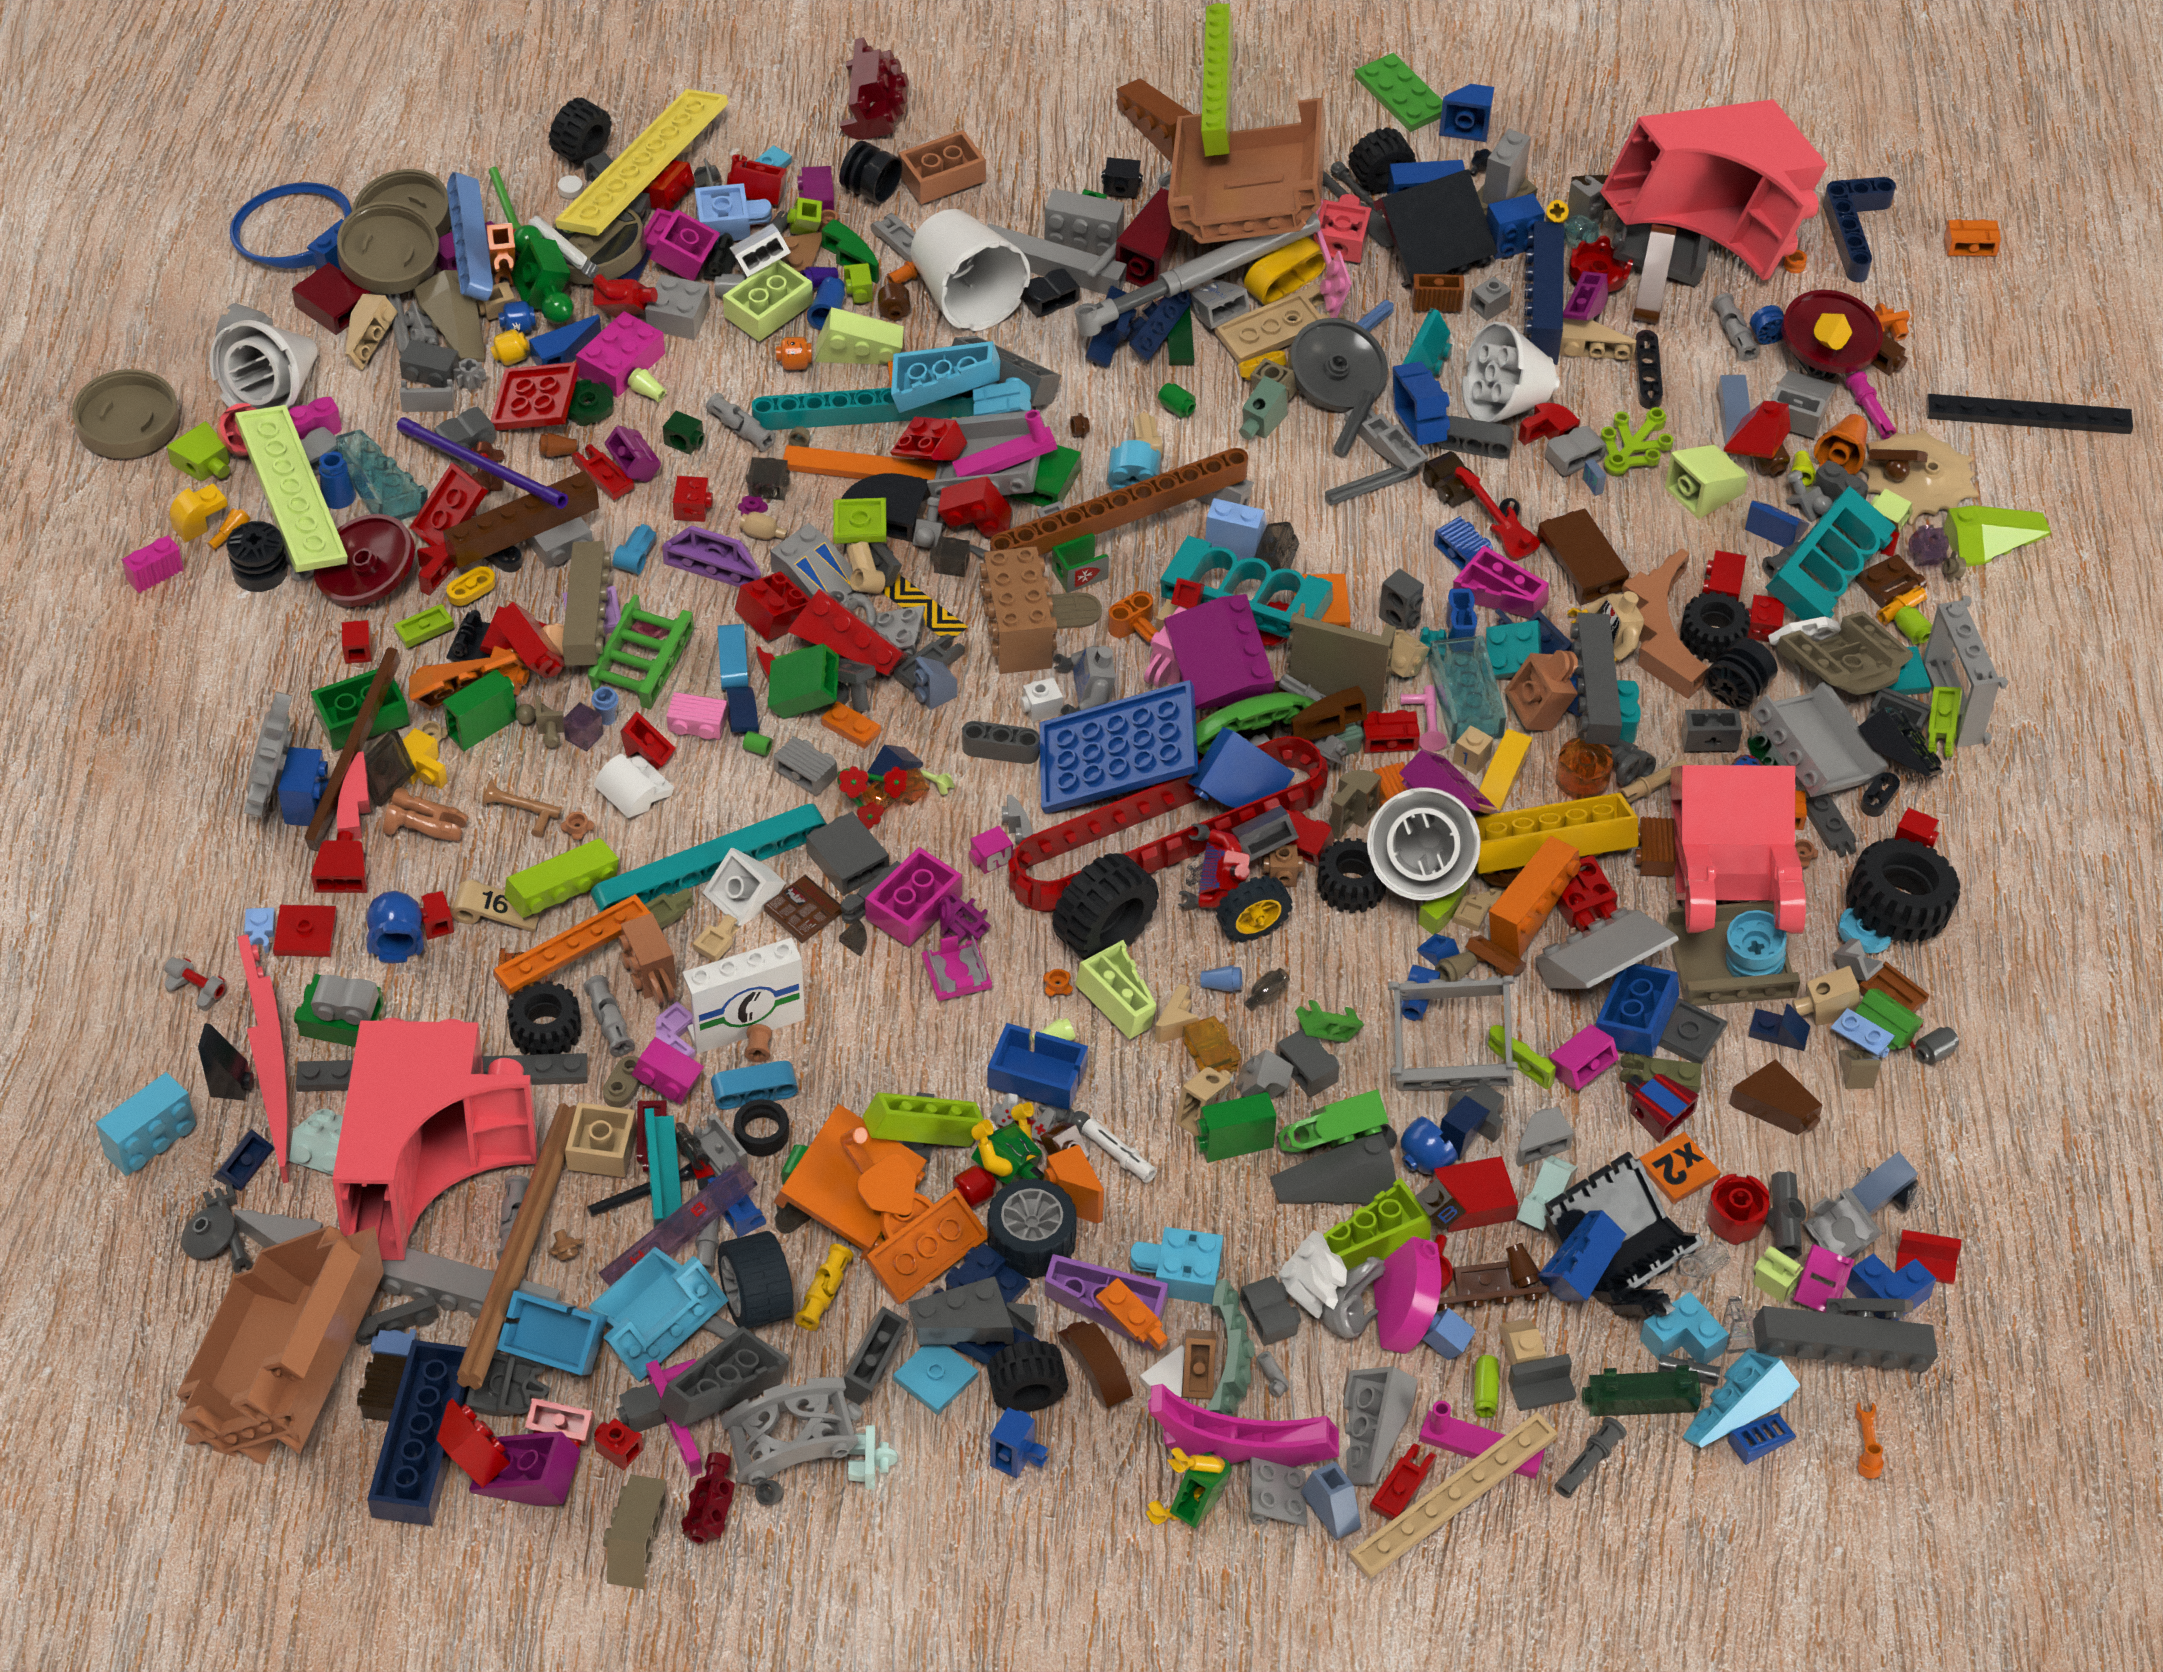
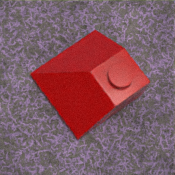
M1763 401L1741 419L1726 443L1724 452L1773 459L1791 430L1789 405L1776 401Z

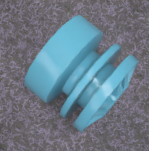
M1761 910L1746 911L1737 915L1729 924L1726 936L1727 969L1734 978L1782 973L1785 965L1787 935L1786 931L1775 928L1773 914Z

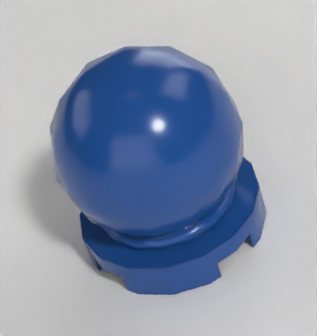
M396 890L380 894L371 902L366 914L369 929L366 936L368 953L379 956V961L392 964L407 962V957L415 953L419 956L424 948L423 933L420 930L423 918L418 902L407 893Z

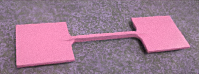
M1320 228V231L1315 234L1327 266V275L1321 282L1320 292L1323 294L1326 310L1329 311L1330 317L1337 318L1352 283L1341 251H1337L1334 259H1331Z

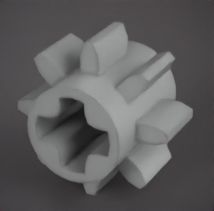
M472 358L459 361V368L453 369L454 379H457L458 386H463L467 390L481 387V380L486 379V372L482 367V362H477Z

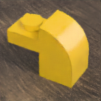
M214 483L194 493L190 488L185 489L175 498L171 505L169 515L172 528L185 543L208 532L205 517L228 506L227 498Z
M414 728L403 739L399 747L402 774L412 785L420 778L424 783L432 784L442 789L448 781L445 765L436 761L439 757L437 739Z

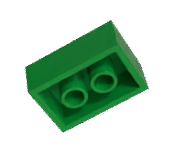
M378 668L310 692L314 713L332 750L345 746ZM394 678L368 738L410 724L407 703Z

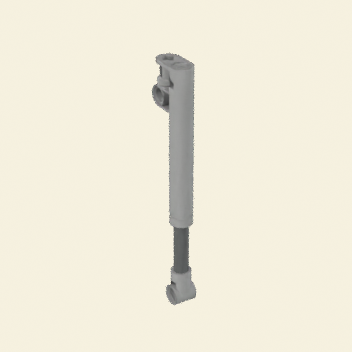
M1313 213L1301 231L1238 239L1177 266L1170 271L1159 274L1157 281L1114 300L1108 298L1097 304L1085 303L1079 305L1074 311L1079 333L1085 337L1096 335L1101 331V326L1117 320L1122 313L1163 295L1168 298L1178 294V292L1181 293L1316 233L1321 228L1319 218L1316 213Z

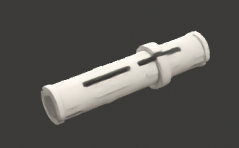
M1090 1118L1082 1127V1133L1117 1159L1124 1170L1129 1169L1142 1179L1144 1183H1149L1155 1177L1157 1168L1143 1159L1136 1148L1128 1147L1098 1123L1096 1119Z

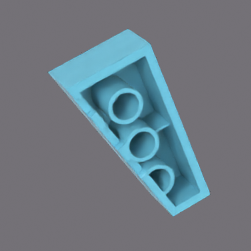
M989 341L893 354L891 396L898 412L901 413L999 381L1001 360L994 342Z

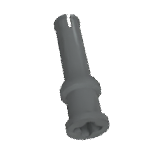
M1605 1417L1599 1431L1595 1435H1590L1587 1439L1585 1450L1558 1482L1555 1483V1489L1559 1494L1570 1498L1601 1459L1610 1456L1612 1453L1611 1448L1616 1442L1625 1438L1627 1431L1619 1421L1612 1417Z

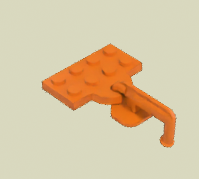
M858 1126L842 1134L840 1143L862 1173L857 1180L858 1193L870 1209L882 1212L880 1227L885 1238L882 1243L863 1256V1258L895 1303L900 1305L965 1256L970 1248L977 1247L988 1238L987 1231L957 1188L952 1189L934 1204L926 1196L914 1192L916 1174L901 1155H887L874 1165L860 1145L867 1140L868 1132L864 1127Z

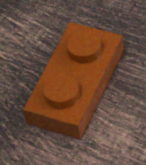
M1482 935L1469 938L1465 948L1473 952L1477 960L1482 962L1488 961L1496 966L1495 970L1504 976L1522 973L1527 964Z

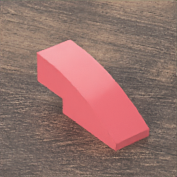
M364 751L357 753L346 773L337 808L338 832L349 831L353 833L354 839L362 838L360 814L371 813Z

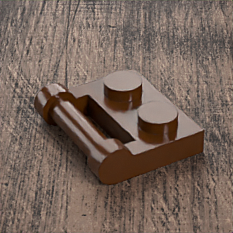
M1899 554L1861 571L1855 578L1858 585L1880 608H1884L1893 601L1894 597L1906 594L1917 585L1920 588L1927 587L1924 576L1917 574ZM1904 581H1907V583H1905V584H1903V585H1901V586H1899V587H1897V588H1894V589H1892V590L1886 592V590H1888V589H1890V588H1892V587H1894V586H1896V585H1898V584H1900V583H1902V582H1904Z

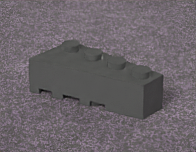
M742 1326L670 1381L665 1387L658 1409L680 1427H683L761 1394L764 1390L780 1385L789 1361Z

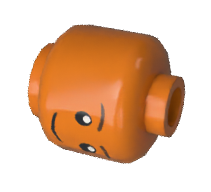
M784 337L781 340V346H776V362L781 361L782 367L785 370L806 369L808 363H812L811 343H807L805 337Z

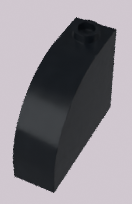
M884 473L858 481L844 493L841 499L886 498L887 537L913 542L916 520L924 515L928 505L927 499L930 497V490L927 485V479L897 473Z

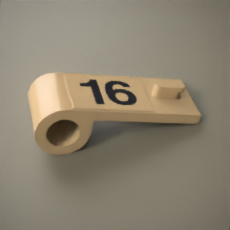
M471 879L459 884L451 915L455 920L464 924H474L479 920L480 916L535 932L540 912L522 918L504 897V890Z

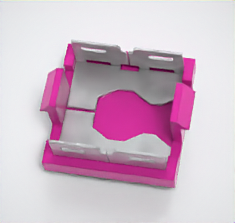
M958 935L939 939L940 951L932 952L927 946V951L922 952V960L937 1001L992 988L990 976L973 935L970 941H966L965 945L958 946Z

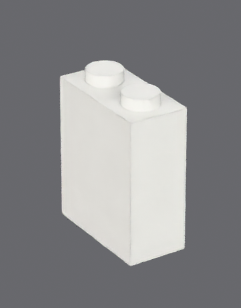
M773 223L730 247L739 266L747 277L791 253L779 230Z

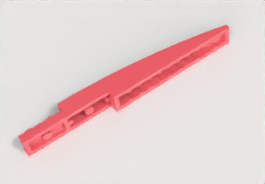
M246 934L238 936L237 940L258 1026L247 1028L284 1184L289 1182L291 1143L289 1085L284 1042L270 976L264 977L262 966L256 967L255 962L260 961L257 945H251L249 936Z

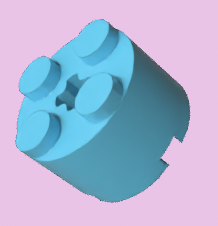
M1127 440L1121 442V446L1116 449L1115 446L1112 447L1107 477L1112 492L1160 475V451L1158 449L1154 451L1150 448L1151 444L1140 440Z

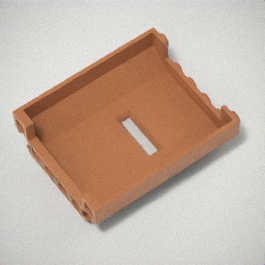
M1323 98L1298 100L1301 117L1300 123L1231 131L1230 154L1205 157L1201 133L1202 113L1178 116L1168 195V208L1172 225L1179 230L1183 229L1191 234L1193 239L1200 244L1301 231L1310 216L1321 207L1326 130Z

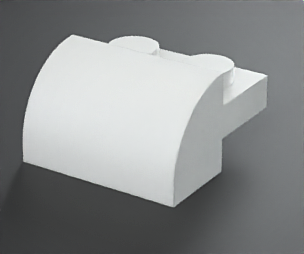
M623 754L615 756L600 770L594 786L627 818L649 811L652 802L672 796L674 786L640 755L627 759Z

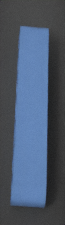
M452 172L447 182V195L460 293L478 300L487 301L492 293L493 280L479 181L477 178Z

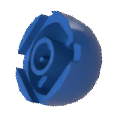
M1421 1116L1414 1120L1401 1137V1150L1404 1154L1402 1161L1411 1171L1417 1169L1423 1174L1433 1175L1434 1168L1450 1166L1458 1159V1156L1450 1140L1444 1143L1440 1137L1443 1133L1440 1128L1425 1117Z

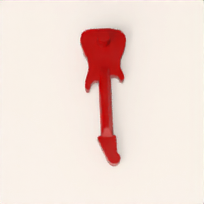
M1457 467L1454 471L1455 477L1459 478L1467 489L1471 488L1498 523V525L1491 524L1490 531L1501 540L1507 557L1513 561H1518L1536 552L1540 546L1539 539L1519 523L1514 510L1508 507L1506 510L1507 517H1505L1479 483L1481 479L1465 468Z

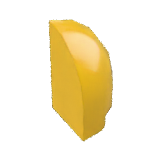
M1822 313L1815 325L1814 334L1818 342L1823 346L1838 350L1847 343L1852 330L1844 314Z

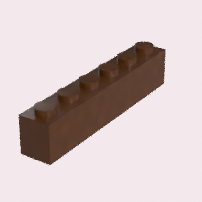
M584 470L547 486L568 496V503L562 509L554 507L530 493L445 529L443 534L446 552L459 569L599 509L597 486Z

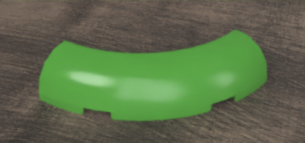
M1279 692L1247 698L1228 705L1196 723L1197 750L1205 755L1222 727L1237 732L1249 728L1255 730L1269 726L1273 720H1283L1284 723L1291 724V719L1317 701L1296 693Z

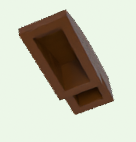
M1358 685L1326 696L1311 704L1291 719L1292 736L1310 741L1345 732L1346 724L1367 719L1365 694Z

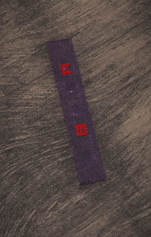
M737 1161L598 1274L611 1287L654 1247L670 1256L756 1187L755 1179Z

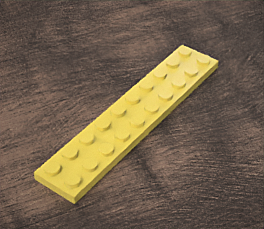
M686 89L555 219L557 228L596 236L602 233L650 182L728 105L727 95Z

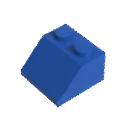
M1469 84L1444 96L1439 136L1487 142L1494 87Z

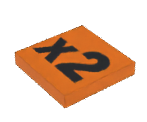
M1685 1131L1639 1157L1647 1175L1673 1205L1717 1180L1721 1173Z

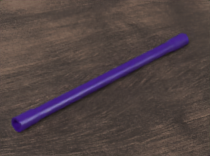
M406 417L400 418L397 422L398 431L412 438H417L529 492L554 507L562 509L568 503V496L552 487L542 485L442 437Z

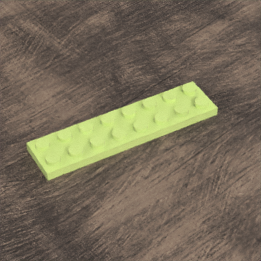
M282 405L235 413V422L278 530L281 533L295 573L347 564L348 556L287 406Z

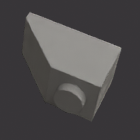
M1558 1106L1551 1109H1541L1531 1116L1518 1147L1516 1158L1518 1167L1571 1148L1573 1131Z

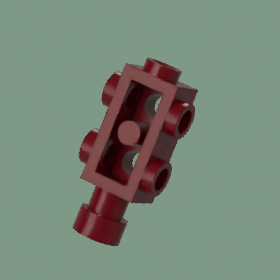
M711 1452L708 1454L705 1463L706 1475L697 1479L695 1488L689 1493L690 1506L687 1516L683 1517L681 1522L682 1533L688 1536L690 1541L697 1544H704L720 1538L725 1528L724 1523L728 1508L732 1502L735 1483L724 1477L729 1473L732 1462L731 1458L724 1453Z

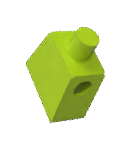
M206 421L167 445L170 464L199 481H204L213 474L220 479L225 478L229 474L230 467L228 464L230 461L227 448L218 439L217 433Z

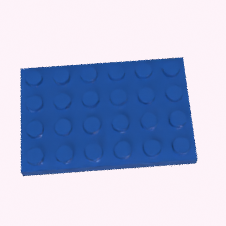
M1191 680L1039 722L1041 808L1045 814L1199 772L1195 690Z

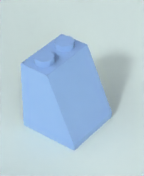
M1214 498L1207 515L1205 541L1212 543V547H1225L1233 551L1238 561L1243 558H1259L1268 535L1265 510Z

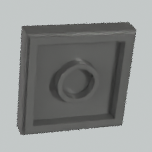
M1678 998L1658 1046L1692 1063L1703 1065L1725 1031L1728 1022Z

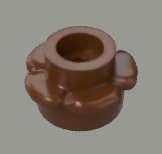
M1078 413L1077 416H1071L1070 418L1072 435L1083 438L1090 430L1089 419L1084 417L1082 413Z

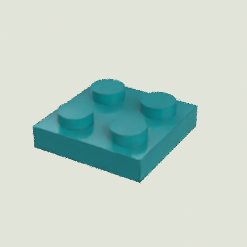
M1538 620L1486 627L1487 676L1490 680L1514 677L1530 653L1541 654V624Z

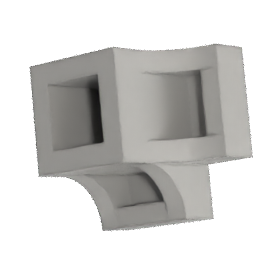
M1266 1049L1256 1056L1253 1055L1242 1065L1236 1088L1241 1091L1240 1094L1244 1097L1268 1092L1272 1099L1288 1089L1294 1066Z

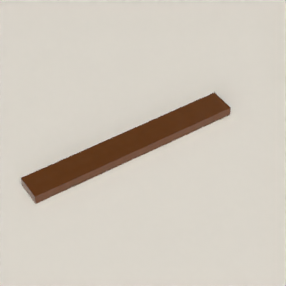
M391 647L386 649L307 830L305 840L308 848L318 852L338 807L339 795L346 773L357 753L361 752L401 662L397 649Z

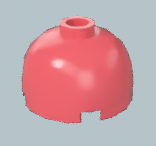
M235 404L229 407L219 418L216 429L217 436L231 454L249 456L235 422V413L256 410V408L251 407V404Z

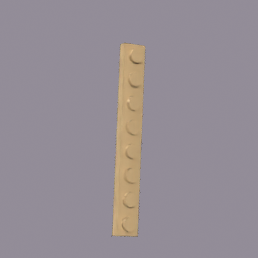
M1536 1412L1353 1549L1349 1557L1370 1580L1556 1440L1558 1433L1539 1412Z

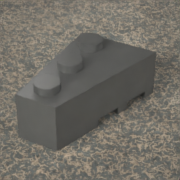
M995 1276L908 1302L910 1320L919 1345L957 1344V1342L986 1344V1342L1005 1341V1344H1014L1013 1326Z

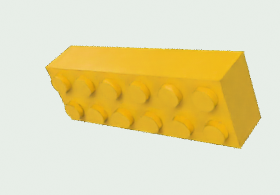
M1621 792L1474 817L1478 825L1481 841L1480 855L1475 867L1478 874H1492L1498 870L1519 869L1526 866L1550 836L1579 849V857L1586 855L1598 856L1604 852L1626 851L1629 848L1638 847V817Z

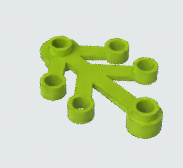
M1655 407L1647 412L1645 423L1633 437L1628 426L1630 416L1623 411L1617 412L1614 415L1613 424L1618 428L1624 446L1620 452L1615 444L1616 430L1609 426L1601 430L1600 438L1607 444L1608 455L1605 457L1604 467L1608 474L1618 477L1624 475L1629 467L1642 465L1656 466L1659 464L1661 453L1658 450L1668 451L1672 449L1674 438L1670 434H1661L1658 440L1644 441L1652 430L1659 431L1665 427L1666 414L1661 408ZM1646 451L1645 456L1630 457L1633 453Z

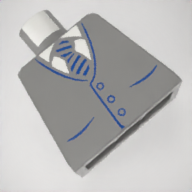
M1218 280L1204 287L1197 286L1191 293L1195 316L1210 329L1250 311L1247 289L1225 281Z

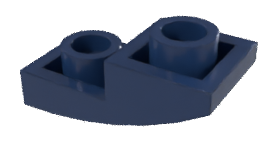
M726 687L725 699L728 704V722L731 732L746 734L748 731L758 732V716L753 688Z

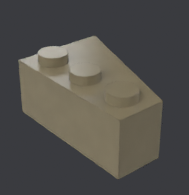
M630 1474L627 1485L621 1486L618 1498L619 1507H614L611 1515L612 1527L606 1528L603 1537V1547H607L608 1584L644 1589L646 1582L645 1563H651L653 1553L649 1552L654 1537H658L666 1506L667 1480Z

